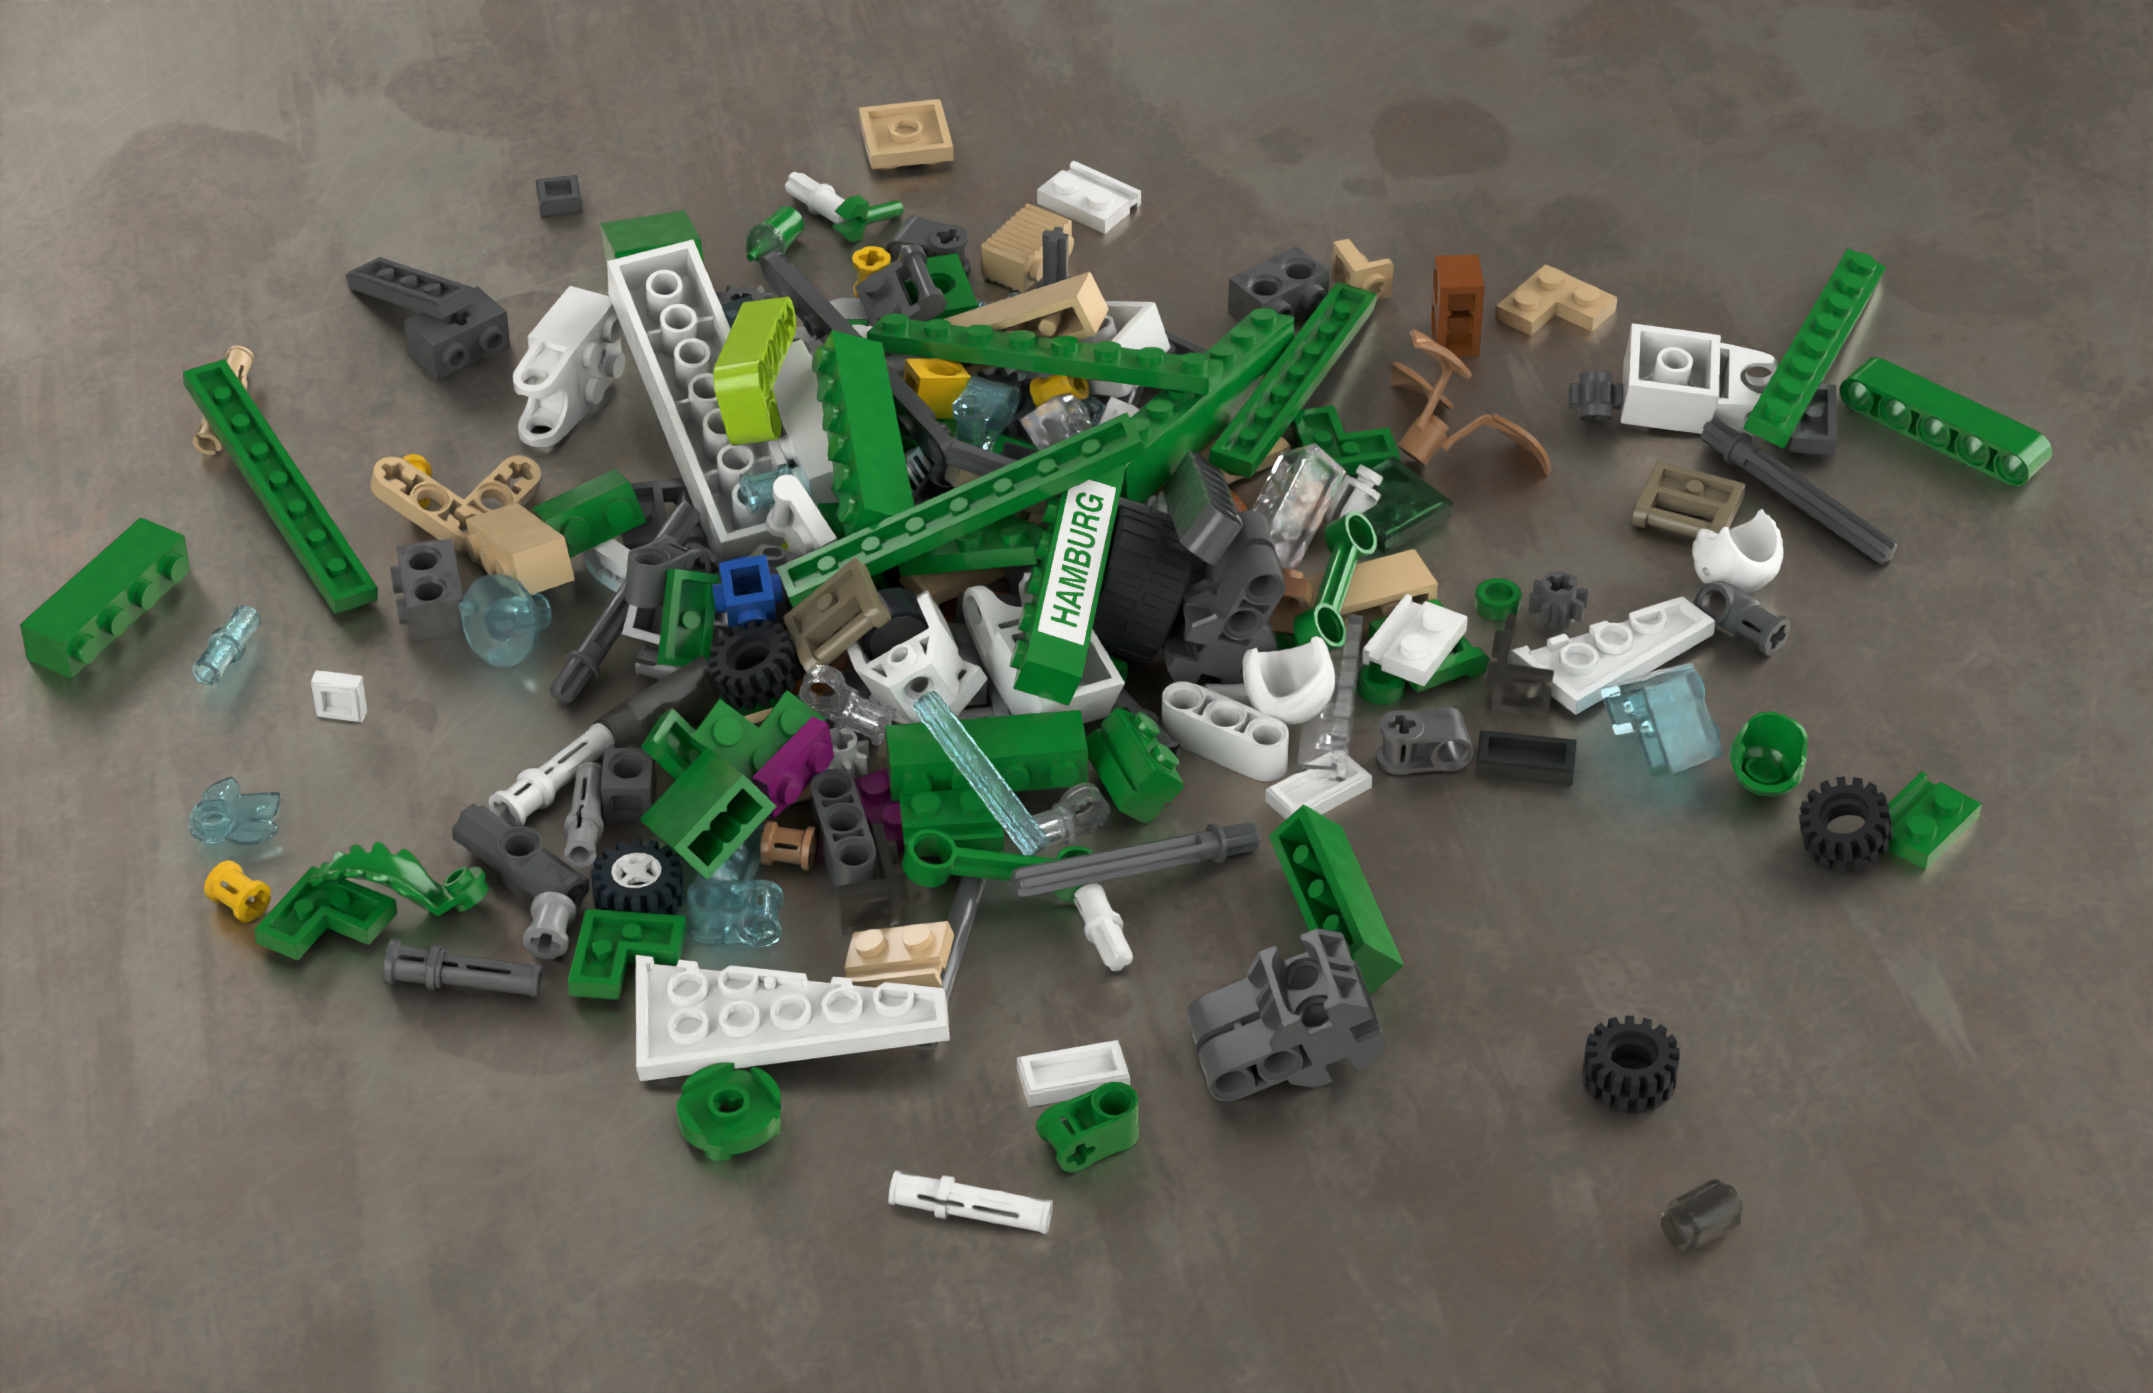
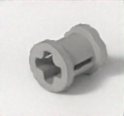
M557 892L540 893L534 897L530 910L533 922L532 926H529L524 933L523 946L535 957L552 960L564 955L568 949L569 939L566 930L567 926L572 924L575 919L576 906L570 898Z

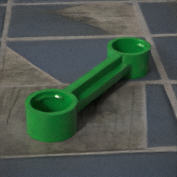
M1351 511L1328 523L1325 527V541L1331 556L1314 606L1298 614L1294 619L1293 631L1299 646L1311 642L1312 637L1318 636L1324 640L1328 651L1331 652L1343 646L1346 641L1347 632L1340 611L1357 561L1372 554L1377 546L1376 534L1371 523L1363 514L1357 511Z
M924 829L914 833L909 839L902 861V868L905 875L912 882L923 887L943 885L948 881L950 875L1010 881L1012 871L1015 868L1095 852L1082 846H1069L1062 849L1056 858L960 848L956 847L954 841L945 833L933 829ZM929 852L935 854L944 863L939 865L926 863L919 859L915 853ZM1083 885L1053 892L1060 899L1074 903L1073 898H1076L1074 894Z

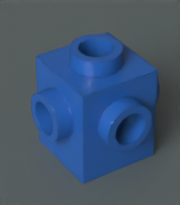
M767 555L745 556L719 562L721 583L712 584L716 612L726 611L729 628L740 625L741 629L746 630L748 629V622L756 620L760 627L763 620H776L775 603L783 602V594L779 573L770 575Z

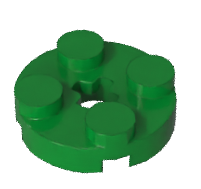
M717 1063L696 1071L682 1085V1095L676 1102L679 1130L689 1143L704 1150L705 1155L709 1159L715 1161L728 1160L734 1154L756 1149L780 1133L781 1093L775 1080L762 1069L750 1066V1073L744 1070H734V1063ZM724 1104L731 1108L740 1107L735 1112H720V1106Z

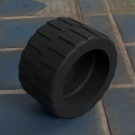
M1119 505L1117 508L1092 629L1106 651L1141 664H1146L1154 659V656L1159 652L1175 621L1190 579L1195 554L1180 543L1174 523L1125 505Z

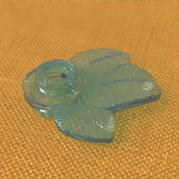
M233 777L220 780L204 791L202 801L197 803L192 809V814L188 820L189 832L193 838L204 843H219L224 840L238 845L264 843L279 833L278 825L272 820L277 815L280 807V793L241 794L240 787Z

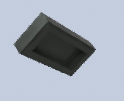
M1480 730L1475 775L1572 785L1577 740Z

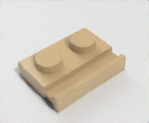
M949 922L920 923L854 932L844 965L845 978H851L853 986L877 988L884 982L941 988L942 980L940 974L946 970L954 939V933Z

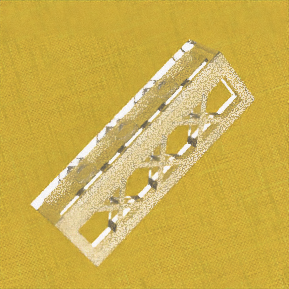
M1316 443L1280 452L1251 509L1262 513L1267 519L1281 568L1297 571L1346 473Z
M1360 615L1348 616L1345 644L1329 652L1335 674V687L1331 699L1316 717L1304 722L1302 726L1297 759V774H1307V780L1335 782L1346 780L1347 761L1358 692V677L1362 663L1363 616Z

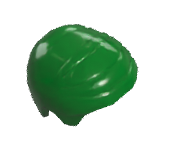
M1768 711L1767 713L1761 712L1752 716L1737 734L1729 751V759L1738 783L1757 796L1778 797L1794 790L1803 780L1807 759L1808 737L1802 725L1786 715H1779L1777 712Z

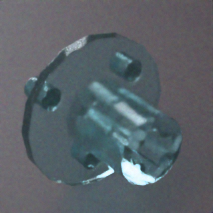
M489 574L476 580L466 592L463 602L459 605L463 632L470 648L481 660L494 667H513L527 660L536 647L539 632L544 631L549 626L552 617L551 607L543 594L536 593L531 595L520 581L506 574Z

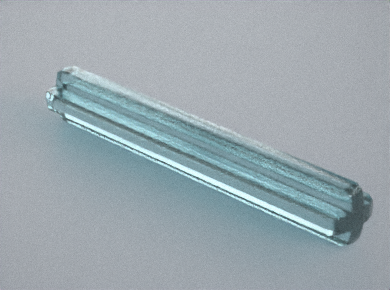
M935 691L922 695L913 704L916 714L1021 852L1026 856H1035L1049 844V838L940 695Z

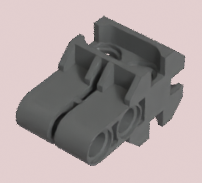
M1255 510L1238 512L1243 527L1215 566L1205 562L1198 556L1194 558L1190 579L1182 603L1169 634L1162 644L1166 665L1174 683L1187 681L1196 684L1202 674L1216 677L1217 684L1244 683L1243 657L1247 650L1257 647L1258 652L1277 651L1278 647L1269 618L1282 598L1286 585L1267 519L1262 513ZM1199 644H1203L1201 651L1199 649Z
M1317 928L1300 935V938L1307 951L1287 960H1283L1276 945L1260 951L1246 972L1248 978L1201 996L1188 1006L1186 1012L1188 1024L1197 1053L1199 1054L1210 1095L1214 1099L1219 1101L1238 1100L1285 1080H1288L1293 1085L1318 1088L1332 1082L1326 1065L1348 1056L1356 1071L1374 1065L1387 1044L1361 970L1356 960L1352 961L1348 944L1342 933Z

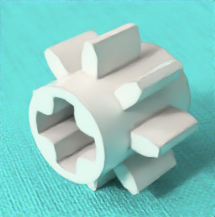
M836 727L829 729L835 758L827 769L845 771L851 775L853 780L858 778L859 775H867L869 742H857L854 730Z

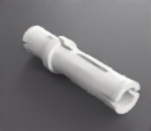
M895 1170L893 1173L888 1203L891 1205L898 1204L934 1211V1215L937 1218L947 1219L950 1214L993 1224L1037 1231L1041 1234L1048 1232L1053 1210V1200H1042L955 1183L954 1177L943 1175L941 1180L902 1173L899 1170Z

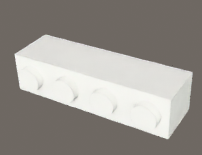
M803 339L791 343L773 387L781 417V436L777 441L786 463L792 462L794 468L790 469L791 475L800 481L817 507L818 503H838L839 500L831 491L834 470L832 462L828 460L827 456L829 442L827 432L823 431L822 428L824 414L822 403L817 400V375L812 371V358Z

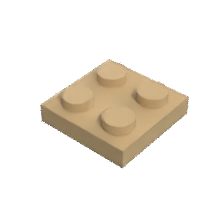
M941 99L859 107V123L871 169H894L899 166L933 165L939 162L954 161V147Z

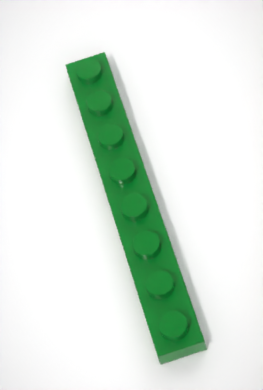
M1847 248L1751 411L1743 427L1744 430L1776 446L1785 448L1880 282L1886 266L1876 262L1868 254L1855 252Z
M1337 281L1211 447L1208 461L1230 475L1243 476L1250 479L1372 314L1376 306L1378 294Z
M888 314L883 316L867 332V339L882 342L884 352L1210 395L1223 378V360L1208 359L1202 353L1177 355L1165 353L1163 349L1157 347L1141 349L1124 348L1119 343L1112 341L1093 344L1078 342V339L1072 336L1040 337L1028 330H1017L1010 333L995 331L992 327L981 324L969 327L951 325L949 321L944 319L918 321L911 320L904 314Z
M222 359L183 371V384L333 613L338 614L377 601V585L226 360Z
M1126 412L776 567L794 608L854 557L868 568L872 577L1074 486L1147 455L1134 424Z

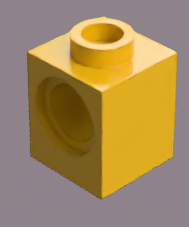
M937 358L905 359L903 380L935 413L936 419L965 418L967 401L972 400L974 384L971 375L967 373L960 362Z

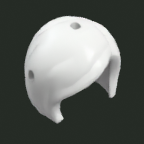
M1763 509L1758 510L1752 520L1729 530L1728 527H1724L1719 534L1708 529L1699 530L1692 547L1694 567L1698 577L1704 584L1726 582L1734 585L1746 594L1763 588L1775 578L1780 570L1784 554L1781 532L1776 527L1775 521L1771 519L1770 515L1765 514Z
M1312 637L1311 642L1292 649L1258 652L1256 647L1247 650L1244 654V684L1248 698L1256 710L1275 717L1285 724L1296 725L1316 717L1331 699L1335 687V674L1328 648L1321 637Z

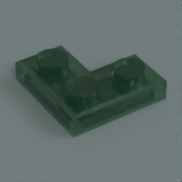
M1391 457L1371 468L1372 471L1383 477L1380 485H1374L1372 488L1381 494V497L1377 501L1378 505L1361 514L1371 523L1376 534V548L1382 553L1387 554L1453 517L1454 502L1395 458Z

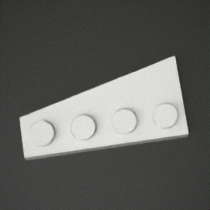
M1681 596L1629 613V620L1624 622L1608 623L1605 620L1590 625L1589 633L1569 639L1564 633L1547 639V646L1531 651L1528 646L1514 649L1511 653V665L1576 715L1714 635L1715 620Z

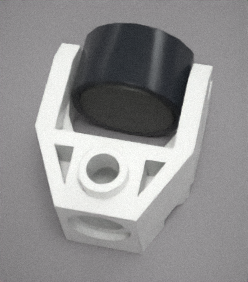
M886 588L877 593L882 604L889 611L891 620L880 629L873 627L850 646L847 651L855 671L886 710H895L901 718L911 723H918L957 700L960 686L958 676L963 669L964 662L958 654L959 649L948 624L928 590L916 596L914 592L903 588Z

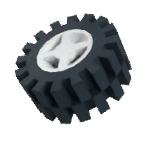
M633 839V846L626 847L625 842L621 841L616 843V852L607 847L602 851L603 859L596 857L593 862L594 869H591L595 909L676 915L678 913V906H682L684 901L682 866H680L678 855H672L670 847L664 845L659 850L658 841L650 840L647 846H642L641 839Z

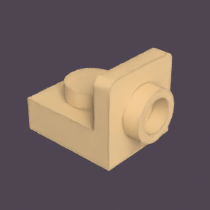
M1349 238L1333 242L1331 278L1335 283L1338 281L1378 294L1377 300L1391 296L1394 264L1389 258L1368 262L1366 256L1363 253H1359Z

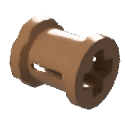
M768 820L765 824L760 844L761 864L770 866L774 861L801 865L805 871H812L816 864L819 849L818 828L814 826H809L806 830L778 827L776 821ZM782 844L796 845L798 848L785 847Z

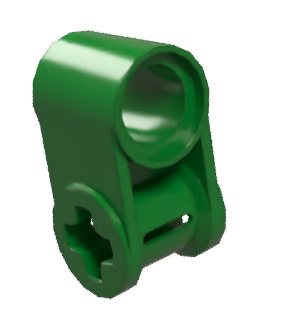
M1122 1082L1102 1084L1090 1092L1047 1108L1037 1120L1035 1129L1039 1137L1045 1142H1050L1057 1152L1056 1160L1062 1170L1066 1172L1081 1171L1092 1163L1117 1152L1128 1150L1137 1143L1140 1136L1137 1093L1130 1085Z

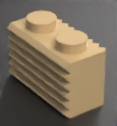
M1026 203L1025 207H1021L1020 212L1017 211L1010 221L1007 220L1005 225L1002 224L1001 229H997L996 234L993 233L991 238L988 237L986 243L983 242L981 246V275L984 279L989 278L991 282L996 281L999 285L1004 284L1006 288L1011 287L1013 291L1018 290L1020 294L1024 293L1035 282L1043 278V232L1045 230L1053 231L1055 227L1063 228V233L1068 234L1070 256L1074 246L1072 221Z

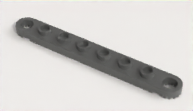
M775 249L760 258L762 272L770 287L779 297H790L795 315L800 318L812 340L817 341L819 339L825 344L831 330L862 337L795 265L791 266L790 262L787 263V258L783 256L781 251L779 252V250ZM886 362L899 430L902 436L907 441L913 439L939 468L946 471L948 467L946 455L951 442L956 440L954 436L950 438L952 433L950 429H947V426L943 425L942 422L936 421L935 413Z

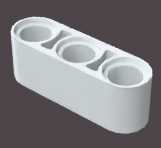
M1187 681L1176 682L1164 689L1162 693V728L1181 745L1182 749L1261 782H1272L1285 775L1288 763L1289 731L1284 722L1195 683Z

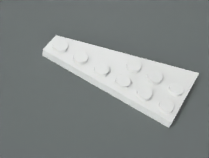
M636 955V1069L640 1081L692 1075L704 1067L717 1063H734V1069L950 1040L947 1000L944 988L884 982L877 988L853 986L851 978L833 976L830 983L808 981L806 973L729 965L722 971L699 969L698 963L695 961L679 960L677 966L654 964L653 957Z

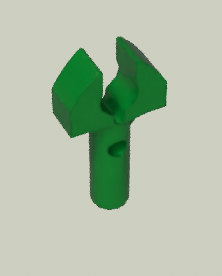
M859 195L848 197L835 210V213L848 220V222L835 224L832 227L849 241H860L863 239L864 230L868 224L900 217L904 212L902 203L897 200L869 207V202Z

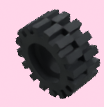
M755 620L748 622V629L743 631L739 625L732 629L735 634L732 637L724 634L719 638L722 647L716 645L712 647L710 652L713 657L708 658L707 664L710 668L708 670L724 701L728 705L731 703L735 709L740 710L744 705L747 711L755 710L756 703H760L762 708L771 706L769 699L775 697L779 700L784 689L793 691L797 686L794 679H800L802 676L800 667L803 666L799 661L795 647L787 631H784L782 625L778 623L773 626L771 621L763 620L759 627ZM761 662L759 665L750 668L752 665Z
M1845 776L1836 777L1837 786L1831 787L1829 781L1826 780L1820 783L1822 793L1819 794L1816 790L1812 789L1807 794L1809 802L1802 801L1800 806L1801 815H1799V822L1806 851L1809 850L1810 858L1815 863L1821 859L1822 867L1830 870L1833 863H1836L1838 872L1847 873V864H1854L1855 871L1864 870L1863 860L1867 859L1871 865H1874L1879 861L1878 852L1885 855L1889 849L1888 841H1892V822L1886 797L1883 792L1878 793L1877 786L1871 782L1864 788L1862 778L1854 777L1852 785H1846ZM1844 815H1855L1865 820V824L1852 833L1837 834L1827 829V825L1832 820Z
M1625 1016L1624 1024H1620L1617 1017L1608 1019L1607 1027L1602 1023L1598 1024L1594 1028V1034H1589L1585 1045L1582 1074L1584 1086H1590L1589 1094L1594 1099L1602 1095L1601 1105L1610 1108L1613 1102L1619 1103L1618 1111L1625 1113L1628 1111V1105H1635L1636 1113L1646 1112L1647 1103L1653 1109L1661 1106L1662 1098L1668 1101L1676 1086L1680 1049L1676 1048L1677 1040L1673 1035L1666 1037L1667 1028L1660 1024L1657 1028L1652 1029V1020L1648 1018H1643L1642 1024H1635L1634 1016ZM1633 1059L1646 1064L1648 1067L1628 1069L1617 1065L1614 1061Z

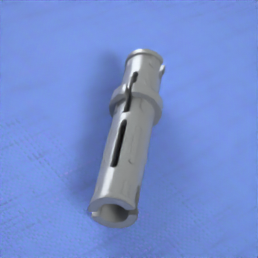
M585 762L577 768L571 813L567 815L564 822V835L567 838L564 855H567L565 860L576 868H586L593 864L597 855L596 845L601 840L604 831V823L600 816L602 808L601 780L603 766L595 762Z

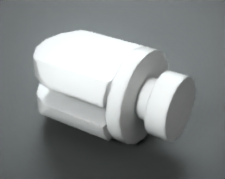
M1361 464L1355 472L1359 475L1357 479L1345 475L1327 506V510L1324 512L1326 525L1351 511H1357L1368 519L1381 497V494L1372 488L1374 485L1379 486L1383 477Z

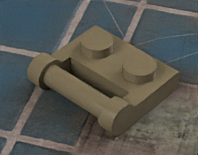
M1658 461L1636 504L1632 525L1647 529L1650 525L1692 537H1697V532L1701 529H1708L1719 534L1724 527H1728L1729 530L1743 501L1746 484ZM1655 506H1660L1664 509L1675 510L1686 514L1702 517L1713 522L1711 523L1704 520L1688 517L1685 515L1665 511L1662 509L1655 508Z
M854 557L783 618L801 665L810 676L818 680L829 671L828 665L873 627L880 629L891 620V615L879 598L868 568ZM860 613V614L857 615L854 619H852L848 624H846L842 629H840L836 634H834L839 628H841V627H842L845 623H847L851 618H853L856 614Z

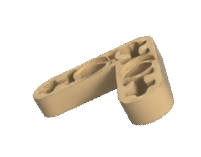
M389 456L383 457L374 465L370 479V488L378 499L438 540L452 538L454 549L461 553H467L464 537L469 535V532L467 530L464 533L460 530L467 529L465 519L491 511L482 504L481 500L490 497L501 501L504 506L515 502L524 506L537 491L541 470L534 460L526 456H510L463 500L406 460ZM520 476H522V478H520L513 485V488L511 490L509 488L511 477L517 479ZM424 498L432 499L440 505L441 509L427 511L421 508L417 501Z

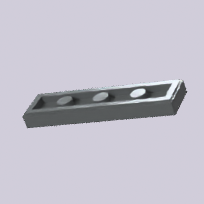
M381 257L351 270L345 275L349 289L439 319H444L478 302L473 287Z

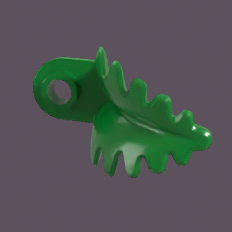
M375 842L369 853H366L361 845L357 844L349 847V854L338 851L334 853L331 863H322L320 869L309 878V883L313 887L333 880L348 878L378 883L396 891L400 896L409 899L425 911L436 916H440L452 907L458 912L466 911L481 901L489 890V885L485 882L486 874L480 867L468 869L467 866H462L449 874L444 880L443 885H440L428 875L418 859L410 851L401 849L396 855H393L381 842Z

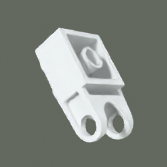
M569 286L527 336L529 350L513 374L514 391L518 395L528 396L526 408L518 423L519 438L523 443L533 447H548L561 441L585 417L593 405L601 401L605 390L613 380L621 376L625 367V355L621 350L620 338L622 327L609 296ZM535 426H548L552 428L549 432L543 434L530 432Z
M1105 301L1109 310L1096 335L1078 340V342L1093 344L1112 341L1119 343L1121 347L1132 349L1157 347L1163 349L1165 353L1171 348L1155 302ZM999 367L1002 375L1008 377L1012 372H1017L1015 369ZM1027 371V375L1017 372L1018 381L1028 378L1033 380L1037 377L1047 378L1053 375ZM1087 379L1089 395H1109L1120 398L1130 394L1136 386Z
M1632 323L1623 361V405H1621L1620 423L1702 434L1705 423L1716 418L1738 433L1746 432L1750 436H1756L1743 429L1748 419L1746 414L1753 410L1761 396L1760 393L1766 388L1779 362L1772 355L1765 352L1720 342L1721 335ZM1754 367H1764L1770 370L1771 374L1767 377L1759 378L1749 376L1747 371Z
M1031 571L1024 573L1022 581L1019 583L1022 607L1005 604L992 591L982 585L967 588L963 597V613L966 625L983 666L1012 715L1081 710L1083 723L1107 717L1110 714L1125 682L1093 629L1083 676L1069 706L1013 689L1017 669L1011 668L1009 665L1017 640H1024L1025 632L1018 630V624L1025 603H1032L1033 595L1026 593Z

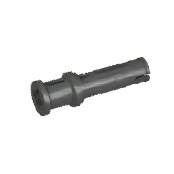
M391 939L385 954L383 978L384 983L388 985H394L397 981L426 984L428 990L434 991L442 989L444 984L488 991L531 995L537 998L542 986L543 967L541 964L531 965L449 954L447 948L434 944L431 949L402 945L399 939Z

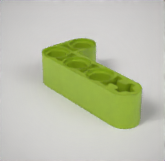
M788 296L743 302L714 366L713 382L715 394L728 440L733 446L777 441L780 439L781 417L773 387L796 332L795 310Z

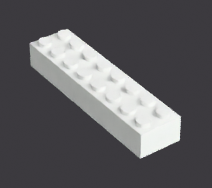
M694 240L607 261L609 297L693 506L700 512L699 521L712 553L721 562L749 556L761 543L765 545H782L786 541L783 537H776L768 531L766 520L769 511L774 508L775 504L772 496L775 480L779 476L791 475L778 441L733 446L728 440L715 394L713 371L731 329Z

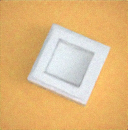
M316 670L311 680L316 717L363 722L367 713V705L362 676Z

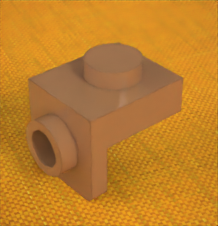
M1281 568L1286 589L1269 619L1274 633L1294 635V619L1298 614L1311 608L1314 590L1308 579H1302L1303 573Z

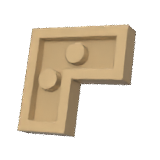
M1545 264L1496 305L1495 320L1532 336L1556 315L1592 332L1616 311L1617 297Z

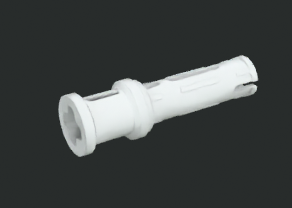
M599 723L592 725L588 731L538 769H525L518 775L515 784L505 791L499 790L493 793L488 800L490 811L513 827L524 826L526 818L537 809L544 810L552 805L556 792L575 778V772L581 764L595 762L604 755L605 748H614V736L606 726Z

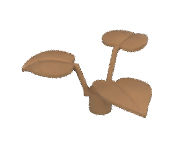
M1412 328L1409 333L1414 348H1421L1426 354L1439 361L1442 375L1434 388L1411 368L1397 361H1393L1391 364L1392 377L1390 386L1411 389L1425 394L1429 399L1421 417H1417L1399 441L1397 447L1414 461L1426 467L1440 447L1448 452L1453 444L1479 427L1489 426L1497 429L1504 436L1533 454L1540 461L1546 476H1548L1551 471V463L1541 444L1525 429L1496 413L1493 416L1484 414L1450 437L1445 435L1449 427L1432 413L1438 402L1449 410H1452L1454 407L1442 394L1452 371L1467 380L1472 374L1465 364L1449 349L1435 343L1424 333Z

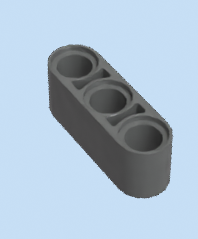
M827 769L813 776L810 782L812 824L819 830V847L833 892L842 901L861 903L869 900L877 891L876 847L853 778L845 771Z

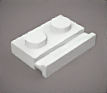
M1073 161L1070 163L1068 171L1061 170L1037 189V204L1105 234L1130 214L1132 206L1138 207L1141 205V190Z
M1406 594L1363 648L1362 663L1369 666L1371 662L1382 665L1381 670L1425 686L1467 631L1468 616L1427 601L1420 605L1412 602V596Z

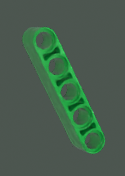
M1871 357L1867 359L1839 387L1842 401L1854 412L2011 486L2017 487L2027 483L2052 457V447L2049 440L2037 430L1882 358Z

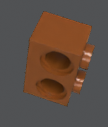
M1479 254L1438 255L1434 257L1430 317L1432 339L1435 343L1449 349L1457 357L1480 356L1485 285Z

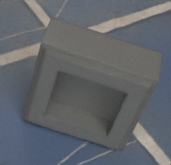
M577 175L535 180L541 217L583 212Z

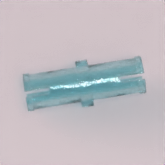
M241 605L239 608L238 606L235 607L223 627L217 628L212 632L207 640L208 647L192 666V673L199 682L208 686H212L214 683L218 684L230 664L241 659L246 651V642L261 624V618L254 609L245 605Z

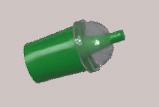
M781 206L761 223L754 224L747 231L745 238L747 260L760 263L762 256L775 249L779 250V252L781 251L784 256L786 249L804 231L805 225L801 214L790 206Z

